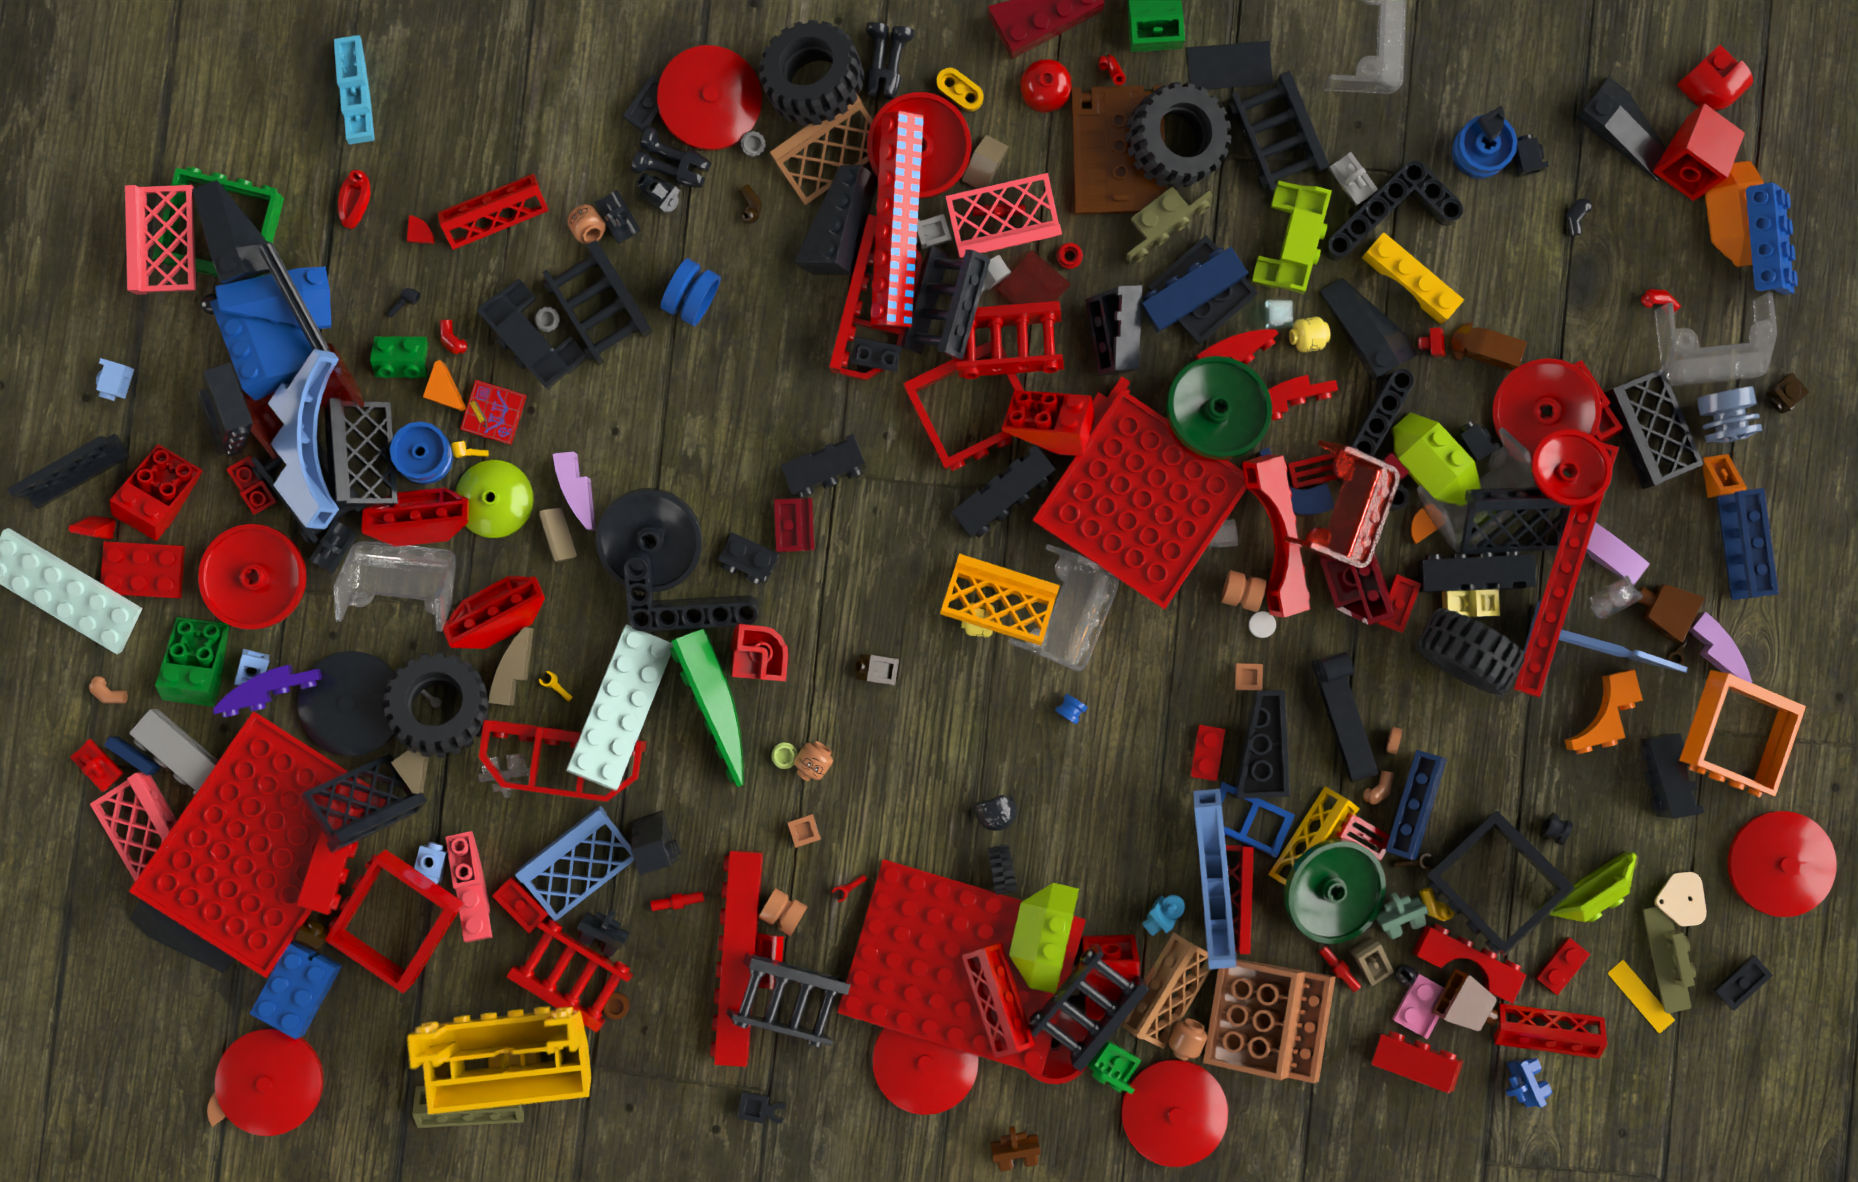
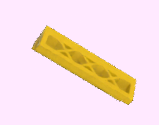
M1325 786L1268 875L1286 885L1287 880L1281 877L1279 873L1284 865L1292 863L1293 867L1302 855L1296 856L1295 848L1297 845L1306 841V852L1309 848L1320 842L1341 839L1336 836V833L1338 831L1341 832L1343 828L1341 826L1342 822H1346L1348 819L1346 817L1347 813L1356 815L1360 808ZM1329 795L1337 799L1332 809L1324 811V803ZM1320 819L1321 827L1319 830L1310 833L1309 826L1311 823Z

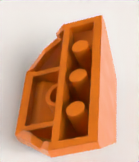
M1751 161L1733 163L1728 178L1705 193L1711 243L1732 260L1736 267L1753 265L1746 189L1749 186L1764 184V181Z

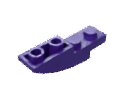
M290 664L261 673L245 681L226 695L213 708L214 714L222 713L224 718L239 714L238 709L249 707L250 711L266 708L265 703L272 701L271 690H273L274 695L290 692L289 686L299 684L300 689L317 686L316 680L322 679L320 669L293 674L292 665Z

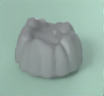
M747 132L741 139V147L746 155L754 157L764 151L766 141L759 132Z
M544 307L536 313L534 320L538 329L543 332H551L558 327L560 316L555 309Z

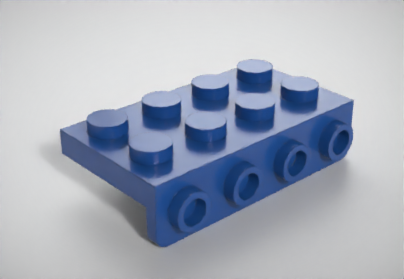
M1773 182L1749 186L1746 189L1755 289L1758 291L1774 290L1782 295L1795 294L1794 287L1798 286L1796 271H1792L1795 249L1793 245H1790L1789 235L1793 234L1792 221L1787 218V209L1791 207L1789 193H1785V190Z

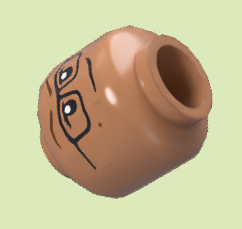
M585 204L576 207L567 219L568 227L576 240L584 244H589L594 240L598 241L606 230L603 218L592 205Z
M814 741V743L807 742L794 759V764L798 769L796 773L806 781H810L811 778L821 780L833 763L832 751L818 741Z

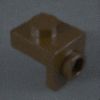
M307 918L296 934L294 941L318 951L325 941L329 927Z

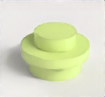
M780 743L772 751V761L781 769L791 768L795 765L794 759L798 752L792 744Z

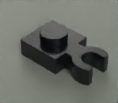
M743 1091L738 1119L763 1124L766 1116L770 1117L774 1123H783L784 1118L776 1116L774 1111L777 1108L786 1109L787 1104L781 1101L768 1104V1095Z

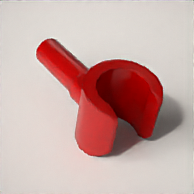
M863 874L847 885H837L831 893L838 889L842 890L844 897L840 898L837 902H843L848 897L849 892L865 882L867 878Z

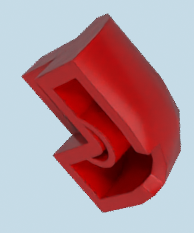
M1720 44L1688 73L1677 86L1697 106L1700 107L1705 103L1713 110H1723L1734 103L1752 85L1753 76L1743 60L1738 63Z
M736 625L730 644V650H732L730 677L786 681L788 647L781 635L775 629L765 626Z

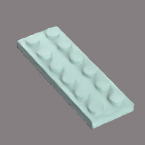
M10 528L2 531L0 536V584L115 654L121 653L143 608Z
M626 624L624 626L567 767V772L614 791L618 789L670 658V648L673 647L672 643L644 631H636L630 625Z

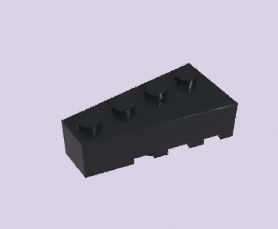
M840 165L794 263L812 275H853L878 177L862 165Z
M1520 551L1504 552V556H1494V553L1488 552L1477 553L1478 557L1467 558V554L1460 553L1451 554L1450 559H1441V554L1425 555V560L1417 561L1418 582L1421 583L1419 593L1537 586L1535 554L1520 555Z

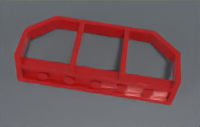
M868 214L829 366L832 373L864 381L871 379L884 370L873 368L864 374L842 368V366L847 367L850 358V352L846 351L848 342H853L856 335L857 327L853 325L897 335L899 337L896 345L902 344L906 329L871 325V321L855 318V316L860 317L863 307V301L859 300L861 292L867 291L869 281H873V274L867 273L868 265L873 266L875 250L872 249L875 241L877 216ZM917 248L913 301L923 266V258Z
M484 720L479 758L503 788L607 802L639 778L642 752L646 750L647 741H636L631 756H635L632 776L621 783L616 791L612 790L607 795L583 792L585 778L580 776L577 779L576 791L536 786L542 738L544 739V744L560 745V741L571 742L570 747L575 748L581 732L498 720ZM490 731H492V737L508 738V734L518 735V740L534 742L528 785L507 782L489 759L487 750Z

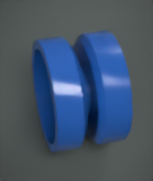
M1483 115L1474 117L1458 132L1453 141L1452 156L1455 165L1462 173L1471 178L1485 179L1497 174L1512 160L1516 153L1517 137L1515 130L1505 119L1501 133L1491 143L1477 122L1478 118Z
M689 258L685 259L673 275L664 293L660 308L671 315L681 311L682 321L693 327L696 326L712 303L718 290L721 276L709 269L701 273L700 264Z
M421 421L409 423L400 428L392 438L390 446L391 460L397 470L412 483L421 485L433 484L443 479L450 471L454 459L451 444L442 431L434 425ZM419 452H425L423 456H418Z

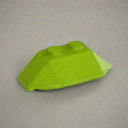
M1410 412L1391 429L1395 457L1432 500L1463 507L1467 503L1465 500L1466 490L1481 489L1475 461L1439 422Z
M1624 851L1573 885L1575 887L1574 892L1549 915L1591 923L1602 916L1601 912L1606 908H1614L1623 903V897L1630 892L1637 857L1635 853Z
M1052 883L1021 902L1009 956L1029 988L1053 994L1057 990L1079 892L1078 888Z

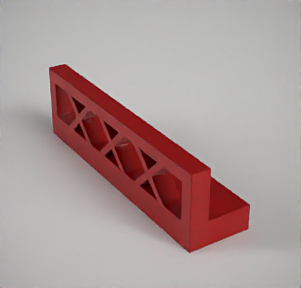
M531 174L438 212L440 226L452 250L545 213L549 211V208L540 191L535 175ZM537 196L540 206L533 209L523 206L526 199ZM509 207L516 210L513 217L508 219L499 216L504 208ZM482 217L491 219L490 225L482 229L475 226L477 219ZM457 227L467 229L466 235L454 240L450 230Z
M1226 845V851H1240L1239 863L1232 869L1228 866V876L1233 875L1239 882L1238 889L1230 896L1232 903L1238 908V915L1233 919V924L1237 921V930L1233 927L1234 932L1237 934L1235 952L1250 954L1254 847ZM1238 868L1239 877L1234 873ZM1237 895H1238V903L1233 899V898H1234L1235 896H1237Z
M1002 943L962 955L995 1059L1035 1046ZM973 957H979L982 966L980 971L976 969ZM983 983L989 987V997L983 992ZM992 1009L997 1012L999 1018L997 1023L992 1020ZM1000 1035L1005 1038L1008 1049L1003 1051L999 1041Z
M1499 1003L1497 1007L1500 1018L1498 1020L1499 1026L1494 1034L1495 1045L1600 1059L1607 1046L1604 1017ZM1506 1013L1516 1015L1521 1021L1518 1023L1506 1022ZM1533 1017L1541 1018L1547 1025L1544 1027L1537 1026L1530 1019ZM1567 1021L1573 1028L1571 1030H1564L1557 1022ZM1586 1024L1597 1025L1598 1034L1589 1033L1583 1026Z

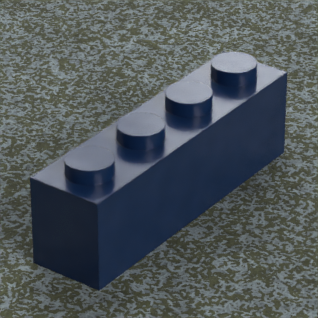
M1222 247L1209 255L1211 259L1206 263L1202 264L1200 261L1187 269L1188 274L1181 279L1177 275L1165 283L1166 288L1159 293L1155 289L1143 297L1145 302L1142 303L1141 310L1156 333H1159L1246 277L1248 271L1232 247L1226 250Z
M1416 750L1387 844V852L1412 860L1417 859L1447 762L1446 758Z

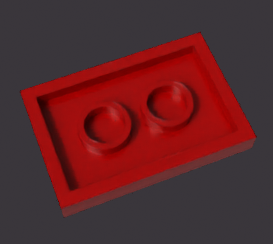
M104 541L101 584L119 595L181 599L185 546Z

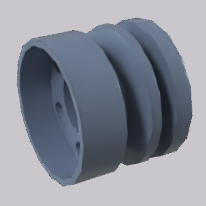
M1753 387L1738 388L1697 398L1700 416H1713L1714 421L1703 425V430L1716 428V433L1705 436L1706 443L1738 441L1763 431L1761 424L1751 426L1748 424V421L1760 418L1759 414H1746L1745 410L1757 404Z

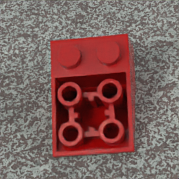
M1014 390L1002 431L1056 454L1084 456L1095 419L1091 395Z
M157 444L110 499L111 514L157 541L174 521L203 470Z

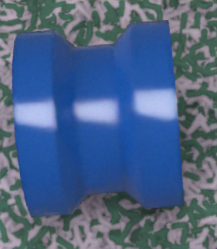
M1066 693L1063 697L1064 702L1061 706H1057L1055 711L1077 725L1081 712H1085L1088 707Z

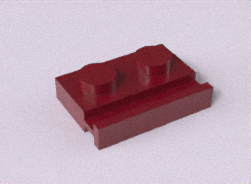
M813 498L774 499L776 552L815 551Z

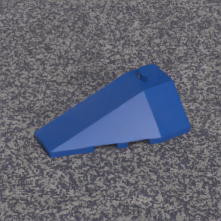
M326 267L287 270L318 329L331 328L330 288ZM272 274L215 287L219 312L246 318L259 317L269 319L270 323L279 324V322L295 325V328L301 329Z

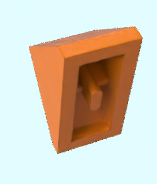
M441 360L436 361L423 397L429 401L461 412L466 411L467 407L446 364Z
M1728 454L1702 458L1708 498L1732 495L1736 491L1746 490L1747 486Z

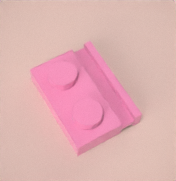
M1417 973L1415 982L1410 985L1392 1019L1428 1039L1440 1018L1432 1013V1010L1444 988Z

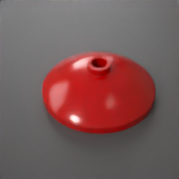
M1573 429L1553 432L1539 443L1533 453L1531 468L1537 486L1547 497L1559 504L1567 506L1590 504L1607 490L1611 482L1612 463L1607 450L1596 438L1585 432ZM1563 471H1567L1570 477L1564 476Z
M1060 1010L1056 1026L1076 1042H1082L1088 1035V1030ZM1060 1043L1057 1047L1050 1045L1042 1075L1030 1071L1026 1072L1041 1082L1061 1084L1077 1078L1088 1066L1082 1072L1075 1068L1070 1059L1071 1051Z

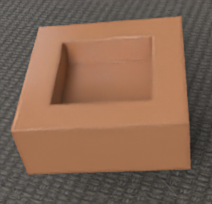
M1235 663V690L1262 691L1263 664Z
M813 814L787 822L795 848L821 840Z

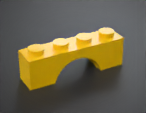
M1384 232L1361 257L1381 275H1386L1404 286L1417 299L1421 308L1439 324L1447 321L1464 301L1461 296Z

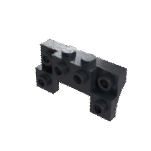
M518 278L505 290L488 299L477 311L499 335L496 338L498 343L505 350L511 348L516 354L513 357L514 361L523 370L527 367L542 385L549 390L567 373H572L589 357L571 336L555 349L546 341L522 313L537 298Z

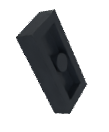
M654 74L651 75L623 115V119L643 133L659 113L657 92L660 79Z
M1751 954L1717 985L1713 991L1731 1010L1735 1011L1773 975L1755 955Z

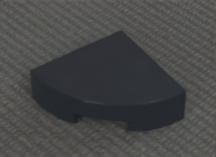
M1502 106L1479 117L1477 120L1490 143L1499 136L1504 126L1505 113Z

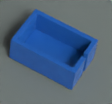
M292 941L276 964L250 1014L294 1039L300 1038L305 1035L342 964L324 954L315 956L317 951Z

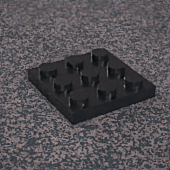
M1205 235L1155 279L1147 289L1150 292L1156 289L1159 293L1166 288L1165 283L1177 275L1181 279L1188 274L1187 269L1199 261L1202 264L1206 263L1211 259L1209 255L1219 248ZM1243 278L1177 322L1200 346L1251 301L1258 292L1246 278Z

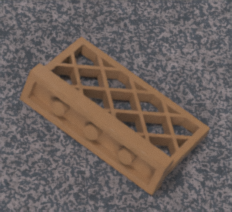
M859 97L853 105L849 104L847 106L848 111L843 115L841 113L836 115L835 120L830 122L825 120L820 125H813L811 123L770 151L769 155L776 162L804 205L820 196L831 186L833 180L821 178L823 163L838 166V169L840 165H847L842 164L845 149L860 152L858 163L855 165L863 166L869 162L868 156L862 159L863 152L867 153V149H864L866 134L869 132L867 131L868 124L871 126L873 119L861 103L862 101ZM858 111L865 118L864 130L849 127L850 117ZM847 119L846 126L839 125ZM833 128L845 130L843 144L827 142L829 131ZM848 131L863 133L861 148L846 145ZM824 134H826L824 141L817 140V139H819L820 137H822ZM811 143L824 145L821 159L806 157L807 148ZM827 145L842 148L839 163L824 160ZM804 149L803 156L796 155L798 152ZM791 157L802 159L800 174L789 172L783 163ZM805 160L820 163L818 178L803 175ZM793 177H799L798 184ZM802 178L817 181L816 191L807 198L800 189ZM820 182L827 183L819 189Z
M1173 933L1145 979L1149 991L1120 1026L1134 1036L1164 1049L1176 1023L1182 1020L1212 970L1209 969L1208 952L1180 935ZM1206 959L1202 968L1199 969V963ZM1191 968V974L1185 977V970ZM1191 983L1190 988L1185 992V986ZM1178 990V996L1172 999V993ZM1178 1005L1175 1013L1172 1014V1008ZM1164 1013V1019L1158 1022V1016ZM1164 1028V1031L1158 1039V1031Z

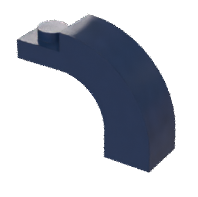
M1270 448L1256 453L1257 457L1272 454ZM1327 483L1307 490L1295 489L1289 486L1292 492L1291 502L1295 516H1314L1335 509Z

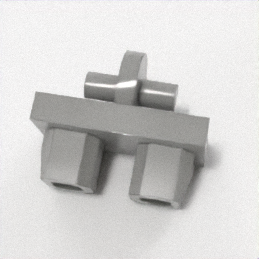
M1352 152L1328 168L1355 206L1378 191L1367 175L1366 170L1362 168Z

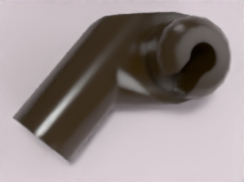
M747 184L738 192L746 202L741 218L744 222L751 224L759 219L762 202L750 185Z

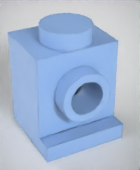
M100 358L99 363L104 366L96 377V390L100 391L99 397L115 401V397L125 399L134 369Z
M243 649L234 684L241 685L245 681L266 672L269 655ZM253 667L257 671L254 674H249L246 669Z
M428 842L427 845L420 846L414 869L437 884L442 882L448 860V851L443 850L444 845ZM427 857L433 859L432 867H428L425 864Z

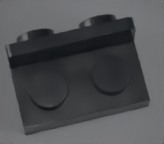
M732 532L718 560L723 563L721 568L734 574L738 569L746 573L745 579L759 585L761 580L766 583L768 582L780 554Z

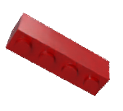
M332 802L330 809L344 813L346 806ZM350 807L349 815L357 818L363 817L364 811ZM329 816L328 822L332 829L335 830L341 827L342 819ZM321 830L296 905L324 914H331L332 910H337L341 895L337 893L340 884L345 885L350 869H347L346 866L349 858L354 859L358 843H353L331 853L326 845L329 839L324 831Z

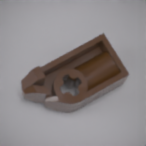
M1467 322L1453 333L1451 345L1455 360L1461 361L1463 356L1508 371H1513L1520 367L1527 341L1486 328H1472L1473 323Z

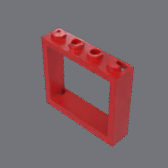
M991 341L975 348L976 360H983L991 356ZM1002 347V358H1008ZM965 353L963 360L952 359L903 383L904 389L944 470L950 468L952 472L966 465L964 461L972 457L978 460L990 454L988 449L996 445L1000 449L1013 442L1011 438L1015 437L1002 431L948 457L917 392L957 373L956 362L965 361ZM1016 373L1006 374L1013 390L1024 391Z
M385 849L379 855L373 854L370 861L366 863L367 872L364 876L360 875L352 887L355 891L352 896H347L341 904L340 909L342 913L340 916L334 917L330 922L328 928L330 932L325 941L404 994L415 983L464 902ZM383 868L444 909L406 970L346 931L347 926Z

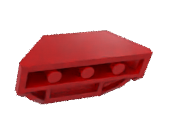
M445 487L397 492V505H373L363 509L362 533L395 547L446 542L468 523L469 500Z
M507 576L462 600L449 620L445 621L442 625L449 646L451 648L486 649L522 630L524 627L532 625L545 600V596L536 576Z

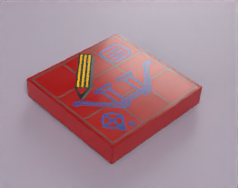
M475 380L460 430L512 445L527 395Z

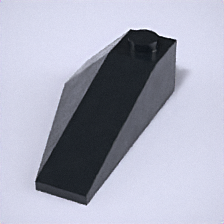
M215 180L192 189L210 255L220 282L228 284L269 273L270 270L258 250L261 244L268 241L238 207L237 203L220 182Z
M1342 278L1320 291L1371 381L1418 355L1405 332L1345 279Z
M142 899L130 917L148 937L222 973L237 960Z

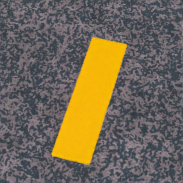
M1624 960L1608 972V975L1658 1033H1661L1675 1021L1670 1013L1664 1012L1663 1005Z

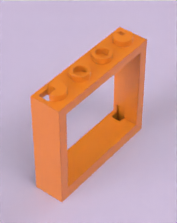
M1710 670L1679 761L1689 764V770L1700 774H1705V771L1709 772L1708 777L1720 782H1724L1725 779L1729 780L1728 786L1744 790V787L1748 788V794L1760 798L1762 793L1776 796L1806 706L1729 673ZM1728 689L1778 710L1754 781L1704 761Z

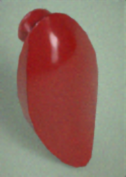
M356 169L352 170L345 179L338 198L340 220L343 226L349 230L354 229L361 220L371 194L367 175L363 171Z

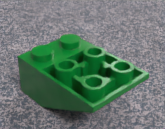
M1127 0L1130 52L1182 49L1185 42L1181 0Z
M176 617L155 684L163 701L215 706L222 681L229 630L228 624Z

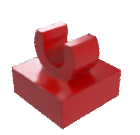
M1441 327L1430 328V337L1418 338V349L1431 350V355L1435 358L1446 357L1444 330Z

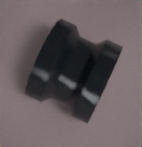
M1551 813L1544 822L1540 834L1544 838L1550 837L1554 839V842L1561 846L1569 837L1573 823L1568 820L1563 821L1559 819V815Z

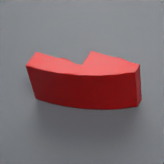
M249 454L227 467L226 470L240 489V495L255 515L276 503L277 499L266 479L260 481L253 472L252 468L255 465L251 461L252 456Z

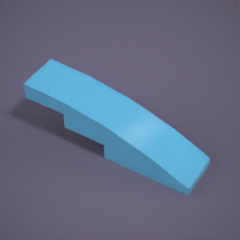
M357 35L334 39L337 84L340 88L341 111L345 118L346 140L348 144L375 141L370 92L361 37Z

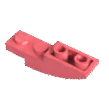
M473 832L446 836L453 888L456 889L457 898L464 902L459 911L464 942L468 943L492 938L488 894Z

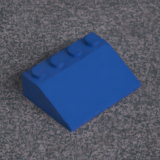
M217 299L211 301L210 304L242 389L256 401L276 392L281 383L290 385L313 351L302 329L283 322H279V324L270 323L269 319L259 317L246 318L219 312Z

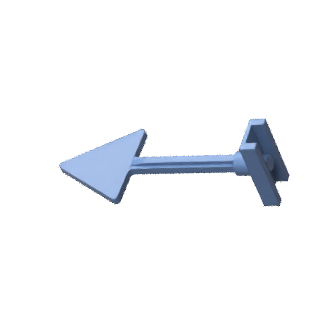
M1540 600L1539 602H1537V606L1534 612V616L1532 619V623L1530 626V630L1528 633L1523 653H1525L1527 649V645L1533 630V626L1540 608ZM1561 630L1558 639L1610 655L1627 657L1628 660L1685 673L1688 668L1638 650L1630 651L1623 646Z

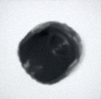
M999 795L990 800L974 801L973 803L976 818L987 830L1001 831L1006 829L1017 817V806L1012 795H1010V799L1004 795Z

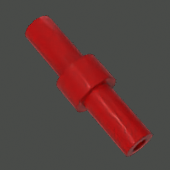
M998 202L992 213L999 218H1005V215H1009L1013 208L1005 205L1004 202ZM1025 204L1017 206L1025 212ZM980 205V206H982V207L985 208L986 210L990 211V209H991V207H992L993 205ZM973 207V216L987 215L977 207ZM1015 210L1012 215H1022V214Z
M703 891L682 895V893L671 894L669 898L650 901L652 911L668 908L677 910L684 908V905L704 902Z
M1326 945L1319 950V954L1332 967L1330 970L1337 978H1341L1353 992H1356L1361 985L1348 971L1349 967L1343 960H1339Z

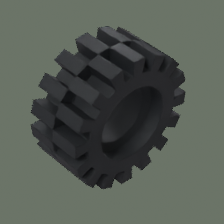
M1009 844L988 848L996 895L1016 892L1017 887Z

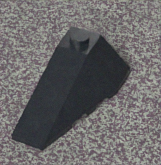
M1608 76L1575 118L1651 178L1659 181L1661 177L1653 171L1666 151V147L1631 94Z

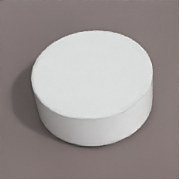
M1257 612L1249 620V630L1256 637L1265 638L1272 635L1275 631V618L1268 612Z

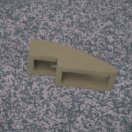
M524 627L504 653L492 682L488 703L514 705L517 680L527 681L533 628Z

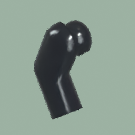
M1580 198L1567 211L1566 220L1570 237L1583 234L1580 220L1587 212L1592 210L1590 200Z

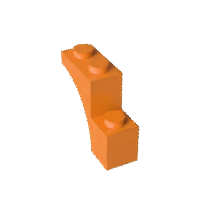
M1635 669L1602 676L1603 699L1595 719L1585 730L1576 736L1565 739L1567 750H1576L1577 754L1593 751L1592 746L1601 744L1602 748L1617 745L1618 739L1625 738L1617 707L1619 706V710L1634 708V702L1643 700Z

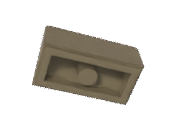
M561 508L539 511L553 560L561 563L576 558L577 554L563 510Z

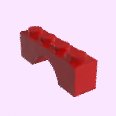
M1437 924L1433 928L1427 925L1424 927L1412 954L1440 968L1457 958L1471 959L1481 970L1483 987L1490 993L1512 1004L1514 1003L1527 976L1519 971L1521 966L1507 959L1505 963L1496 960L1497 955L1485 948H1482L1481 952L1471 948L1473 942L1461 936H1458L1457 940L1448 936L1449 930Z

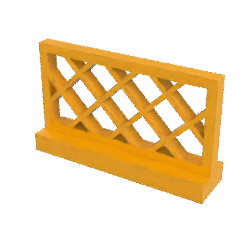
M959 554L940 614L1041 646L1060 585ZM957 577L969 580L972 586L961 591L956 583ZM985 586L992 587L997 594L986 599L981 588ZM975 591L981 601L970 605L964 595ZM1010 594L1017 595L1022 602L1011 606L1006 596ZM959 598L965 607L958 611L948 608L950 601ZM1001 599L1006 609L995 613L990 603ZM1039 602L1048 606L1046 611L1036 614L1031 604ZM985 606L990 616L984 619L977 617L974 610ZM1026 607L1031 617L1020 621L1015 611ZM1010 614L1015 624L1010 627L1005 626L999 618ZM1035 622L1040 630L1039 636L1028 633L1024 626Z

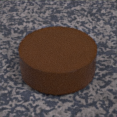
M614 992L604 1006L603 1011L610 1019H621L629 1012L630 1001L625 994Z

